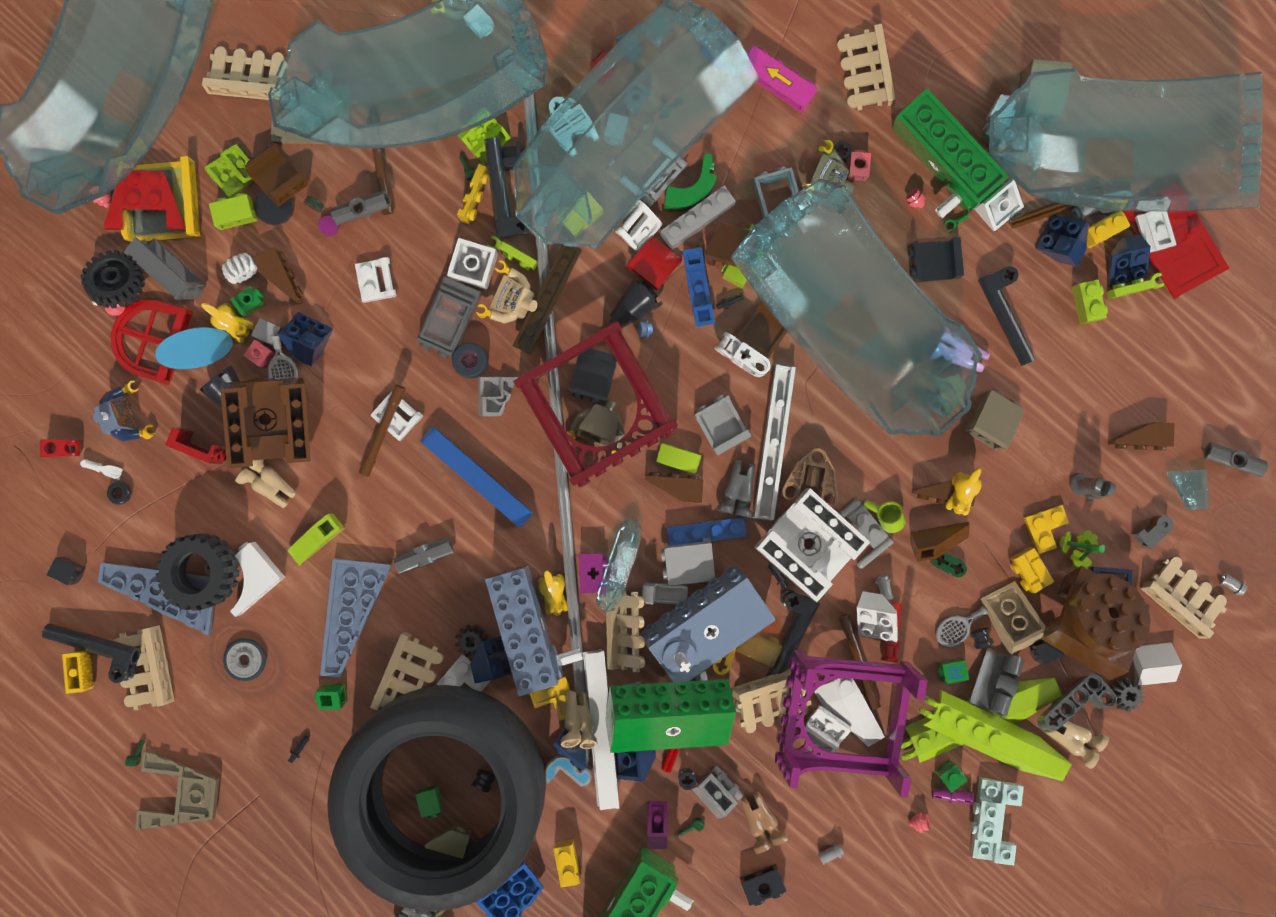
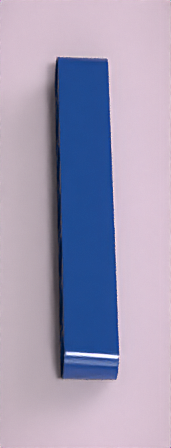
M432 426L421 438L420 442L518 527L521 528L533 515V512L437 428Z

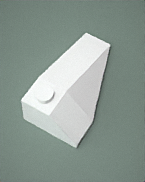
M840 678L831 680L814 692L821 705L851 726V732L868 747L885 737L853 679Z

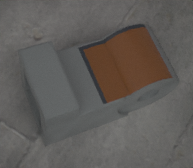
M1155 516L1151 519L1148 527L1136 529L1131 535L1144 549H1152L1173 529V520L1168 516Z

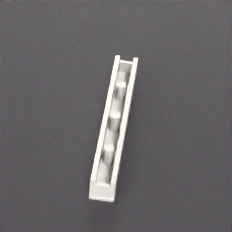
M774 365L753 518L774 520L796 367Z
M598 649L582 652L586 693L594 724L592 732L598 741L597 746L592 748L596 800L599 810L619 809L614 753H610L605 721L608 704L604 650Z

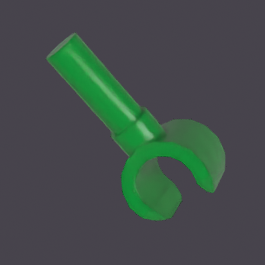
M966 213L958 219L947 220L944 226L947 223L953 225V229L947 232H952L956 225L969 218V215Z

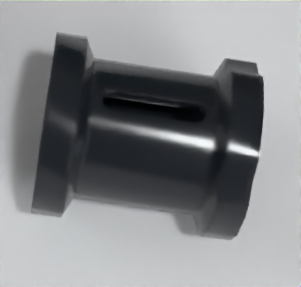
M689 768L682 769L678 774L679 785L684 790H691L696 785L695 773ZM685 776H689L690 778L688 783H686L684 780Z

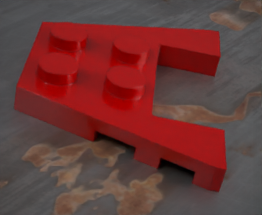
M121 171L104 222L105 230H124L123 210L166 211L167 231H186L164 171Z

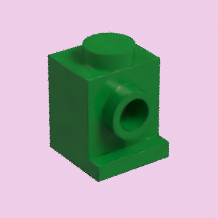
M251 286L237 296L230 298L240 314L245 317H249L266 304L262 299L264 298L262 292L258 288L255 289ZM250 297V301L246 303L245 300Z
M345 683L340 685H321L314 695L318 710H341L348 701Z

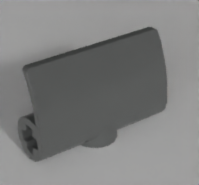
M987 648L970 703L995 714L1007 716L1012 699L1018 688L1019 677L1025 660L1011 654L1006 656Z

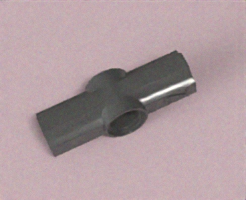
M383 190L363 198H353L348 203L332 208L331 215L335 223L340 225L361 217L368 218L372 213L390 208L391 200L387 192ZM361 204H363V209L359 211Z
M1212 442L1208 443L1203 452L1204 459L1258 477H1263L1268 469L1267 461L1248 455L1244 451H1236ZM1235 455H1236V457H1237V459H1238V461H1237L1236 464L1234 463V460H1233Z
M449 537L396 556L393 558L394 566L400 574L450 555L454 552Z

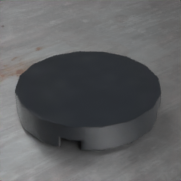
M260 191L255 199V213L259 219L268 225L277 226L286 223L293 215L294 203L292 198L279 207L263 191Z

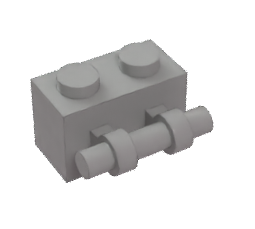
M716 765L711 770L716 777L712 773L705 775L692 790L719 819L725 817L738 804L732 796L734 795L739 800L743 794L740 792L739 786L736 783L733 784L727 777L728 774ZM720 782H722L728 790H726Z

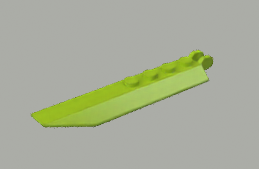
M1054 677L1019 681L1007 716H1001L990 711L987 712L1014 724L1030 717L1060 698L1062 694ZM926 717L905 726L909 738L902 741L901 749L911 744L914 749L905 752L901 757L902 760H908L918 756L919 763L964 744L924 726L923 723L930 719Z
M940 691V701L925 697L924 701L928 705L934 706L932 712L922 707L918 710L919 713L930 718L923 723L924 726L1021 771L1063 781L1072 765L1038 735L945 691Z

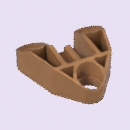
M815 448L794 463L781 488V494L787 500H795L799 496L806 466H809L805 485L817 487L821 468L823 470L819 486V497L824 500L826 494H832L834 502L829 506L835 507L838 503L835 469L825 451ZM816 451L820 452L823 456L822 461L819 463L812 460V454ZM788 486H793L796 489V494L793 497H788L785 493Z

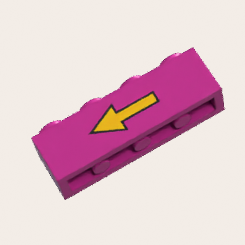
M753 46L740 65V72L802 114L818 90L812 81L803 79L796 70L788 69L778 58L773 59L761 47Z

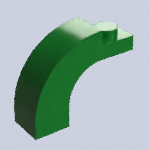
M705 153L701 176L693 186L683 189L667 187L664 210L676 212L690 210L711 194L717 175L709 174L713 173L715 161H711L712 154Z

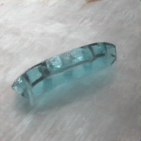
M637 518L625 520L620 527L596 598V604L604 612L614 611L625 590L641 540L642 528Z

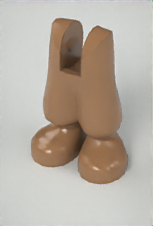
M756 791L753 792L759 808L752 810L746 796L740 800L750 832L757 838L753 849L756 854H759L771 848V843L765 834V830H768L774 846L786 842L789 836L786 832L778 830L777 819L768 808L760 792Z

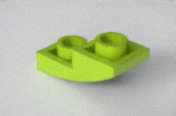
M662 443L656 462L696 474L702 455Z

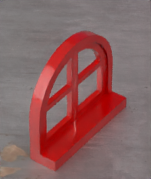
M143 300L133 303L125 308L122 314L118 315L113 324L111 347L114 356L127 371L162 384L170 385L174 368L160 364L159 370L155 371L140 366V362L147 341L157 345L164 341V339L149 335L157 311L176 316L170 336L188 330L193 312L157 300ZM152 310L144 333L126 328L127 323L135 315ZM123 334L142 339L135 363L124 350Z

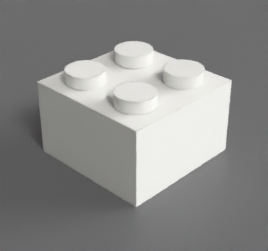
M458 238L447 276L452 280L487 290L498 252L496 249Z

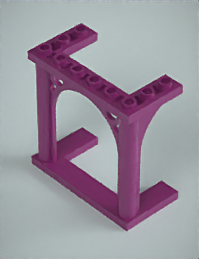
M794 650L793 657L791 656L789 659L790 676H787L786 679L788 691L783 699L785 711L780 719L782 731L778 734L779 751L775 753V763L778 765L779 771L782 772L789 787L798 788L799 776L805 772L818 770L885 775L900 797H908L911 777L899 763L909 698L911 693L916 699L924 700L928 680L908 661H900V665L844 660L805 656L802 651ZM815 673H819V676L824 675V677L819 680ZM840 678L897 683L885 757L835 753L826 751L813 743L804 726V711L811 695L823 684ZM801 688L806 691L803 697L800 696V694L802 695ZM796 727H800L799 733H796ZM798 738L805 739V743L800 748L793 747L795 740ZM809 746L812 747V752L807 750Z

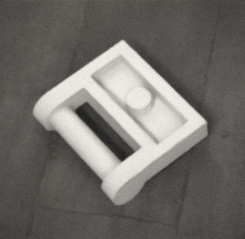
M642 201L637 203V208L621 227L618 226L615 230L637 253L663 224ZM642 213H644L645 215L640 219V221L628 234L627 231L629 230V228L634 224L638 217Z
M388 257L355 264L363 303L396 297V290H393L389 269L390 259ZM376 267L382 268L386 289L384 292H381Z
M391 393L370 415L379 424L388 405ZM403 399L398 406L411 417L410 421L407 422L401 415L395 412L388 428V432L398 441H401L423 417V414L416 412Z

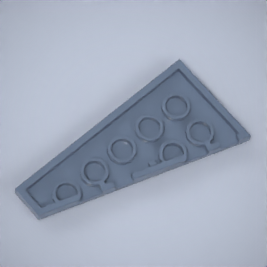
M333 559L320 676L338 678L342 676L393 564Z
M105 562L100 563L98 583L121 592L135 601H140L172 619H177L187 626L201 631L207 636L211 635L215 606L199 611L183 610L180 608L181 606L175 607L171 604V599L166 600L163 596L165 592L158 587L160 580L156 579V573H159V569ZM186 573L189 582L199 590H203L210 580V576Z

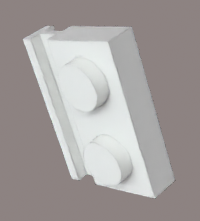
M1166 208L1135 217L1139 233L1151 246L1150 253L1177 245Z

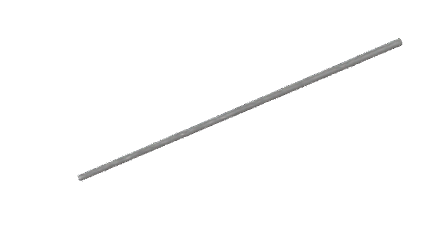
M525 79L522 81L541 289L549 273V259L534 86L531 79ZM553 311L544 327L546 362L557 356ZM557 367L547 373L550 406L563 427ZM554 449L571 650L580 648L582 653L567 470ZM583 660L573 662L576 695H579L580 692H586Z

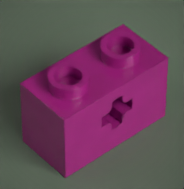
M603 553L579 554L580 593H604V588H608L607 576H604V569H607V557H603ZM593 567H595V571H599L595 578L588 574Z

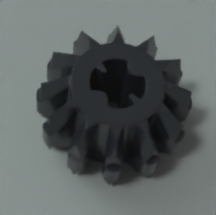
M467 624L466 630L464 628L459 629L462 635L457 634L455 636L456 639L461 640L456 642L455 646L462 647L459 649V653H462L464 650L466 651L465 657H469L470 652L474 657L479 643L482 640L488 639V635H481L485 631L483 628L479 632L477 631V624L474 625L473 629H471L470 624ZM468 636H470V638L474 637L476 639L474 641L475 645H473V643L471 645L468 643Z

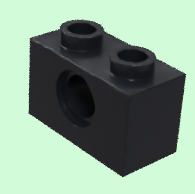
M776 864L740 877L741 885L750 906L761 905L765 900L779 898L784 892H787ZM762 883L768 884V888L765 890L759 889V886Z

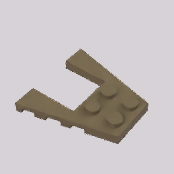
M146 750L143 752L141 772L178 776L175 813L147 809L137 810L135 830L212 820L216 817L219 778Z

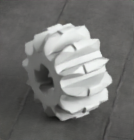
M247 253L233 256L222 265L225 278L232 284L246 281L257 272L254 259Z

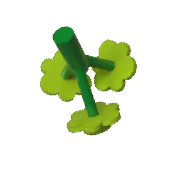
M1089 530L1077 536V543L1070 541L1072 535L1069 531L1060 540L1061 551L1065 554L1070 546L1085 551V553H1081L1079 550L1072 552L1070 559L1076 568L1082 565L1088 569L1092 564L1091 560L1087 558L1091 552L1103 553L1105 551V546L1098 545L1096 541L1098 536L1092 534Z

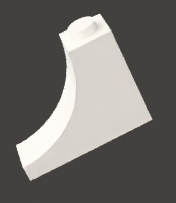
M256 542L244 543L238 548L239 552L235 555L241 565L244 576L241 597L230 611L235 617L242 615L285 578Z

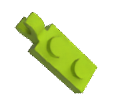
M491 237L492 240L496 241V245L491 247L487 244V247L497 251L500 250L503 253L502 256L509 261L514 259L520 262L519 266L527 271L529 269L535 271L538 266L536 260L500 241L498 237Z
M1156 273L1150 276L1148 281H1144L1143 278L1131 281L1132 285L1125 286V283L1114 285L1113 290L1107 292L1108 300L1148 289L1161 288L1164 286V283L1157 284L1155 279L1162 276V274Z

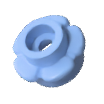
M648 320L638 323V335L648 339L649 335H652L653 328L652 324H648Z

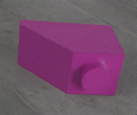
M648 801L647 849H667V802Z

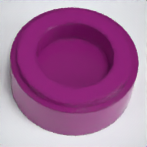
M324 216L318 223L319 230L326 236H333L339 230V225L335 223L332 216Z

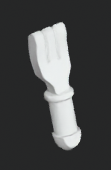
M88 459L80 461V465L83 468H89L98 473L101 471L105 476L120 480L122 468L112 465L103 466L102 463H95Z

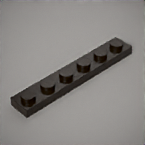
M566 241L563 242L535 299L537 301V308L533 312L529 311L512 345L513 347L531 355L582 249Z

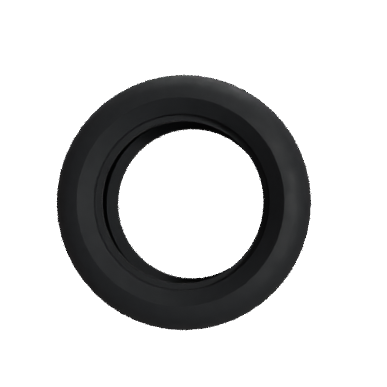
M438 685L424 687L403 694L386 704L362 724L350 737L336 761L328 790L327 807L330 831L337 851L347 868L359 882L371 892L390 903L421 911H445L472 904L503 885L519 868L532 846L545 802L546 782L542 757L532 734L522 720L509 707L486 693L462 686ZM423 736L453 738L475 749L492 768L501 793L500 819L487 835L477 842L468 845L463 859L427 849L425 846L416 843L404 835L390 818L383 800L382 776L390 753L400 744Z

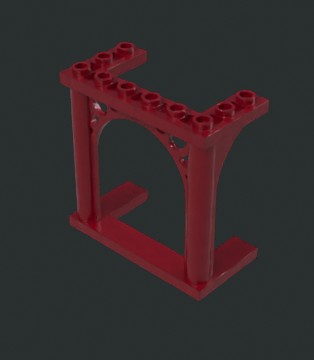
M618 321L513 381L516 388L523 393L565 466L573 486L583 487L591 482L589 478L593 477L592 475L595 474L598 477L607 472L606 467L610 465L616 467L623 463L624 460L622 458L630 455V457H633L640 453V448L646 444L649 448L659 442L657 438L664 437L667 439L676 433L675 429L678 426L676 421L670 418L625 340ZM604 341L609 346L635 392L637 414L631 429L624 437L610 445L596 447L582 444L568 435L539 387L537 379ZM646 408V413L649 412L651 416L642 415L641 410ZM639 421H650L653 425L652 429L648 431L642 430L638 426ZM638 431L645 436L638 435L636 436L637 439H634L632 433ZM622 443V448H617V444ZM575 447H580L582 449L579 453L578 458L576 456V453L578 452L574 450ZM588 450L594 453V460L590 465H586L583 461L584 454ZM600 451H605L606 456H601L600 461L598 462V453Z

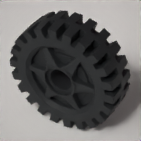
M109 250L106 251V255L101 252L98 254L99 258L93 256L91 258L92 263L88 261L85 264L87 268L82 269L81 284L91 300L99 306L103 305L104 308H109L110 305L111 308H117L118 304L120 307H124V302L132 303L131 298L136 300L138 298L137 293L141 294L143 291L141 287L145 286L144 273L136 263L137 261L132 260L133 257L127 256L124 251L120 253L119 250H114L112 253Z

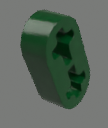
M944 553L942 559L947 561L946 564H937L938 561L936 559L930 560L934 567L954 577H962L967 572L966 564L948 553ZM960 564L961 572H956L955 574V569L950 567V565Z

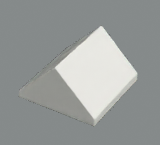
M1011 178L975 208L976 212L993 231H996L1024 207L1015 180Z
M1171 642L1141 645L1136 649L1133 657L1137 685L1177 681L1182 663Z

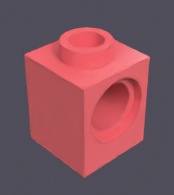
M854 150V152L850 153L848 157L849 173L847 180L866 181L868 179L871 153H866L865 150ZM854 162H862L863 168H857Z
M254 340L243 356L257 366L266 369L270 360L274 357L275 351L264 343Z

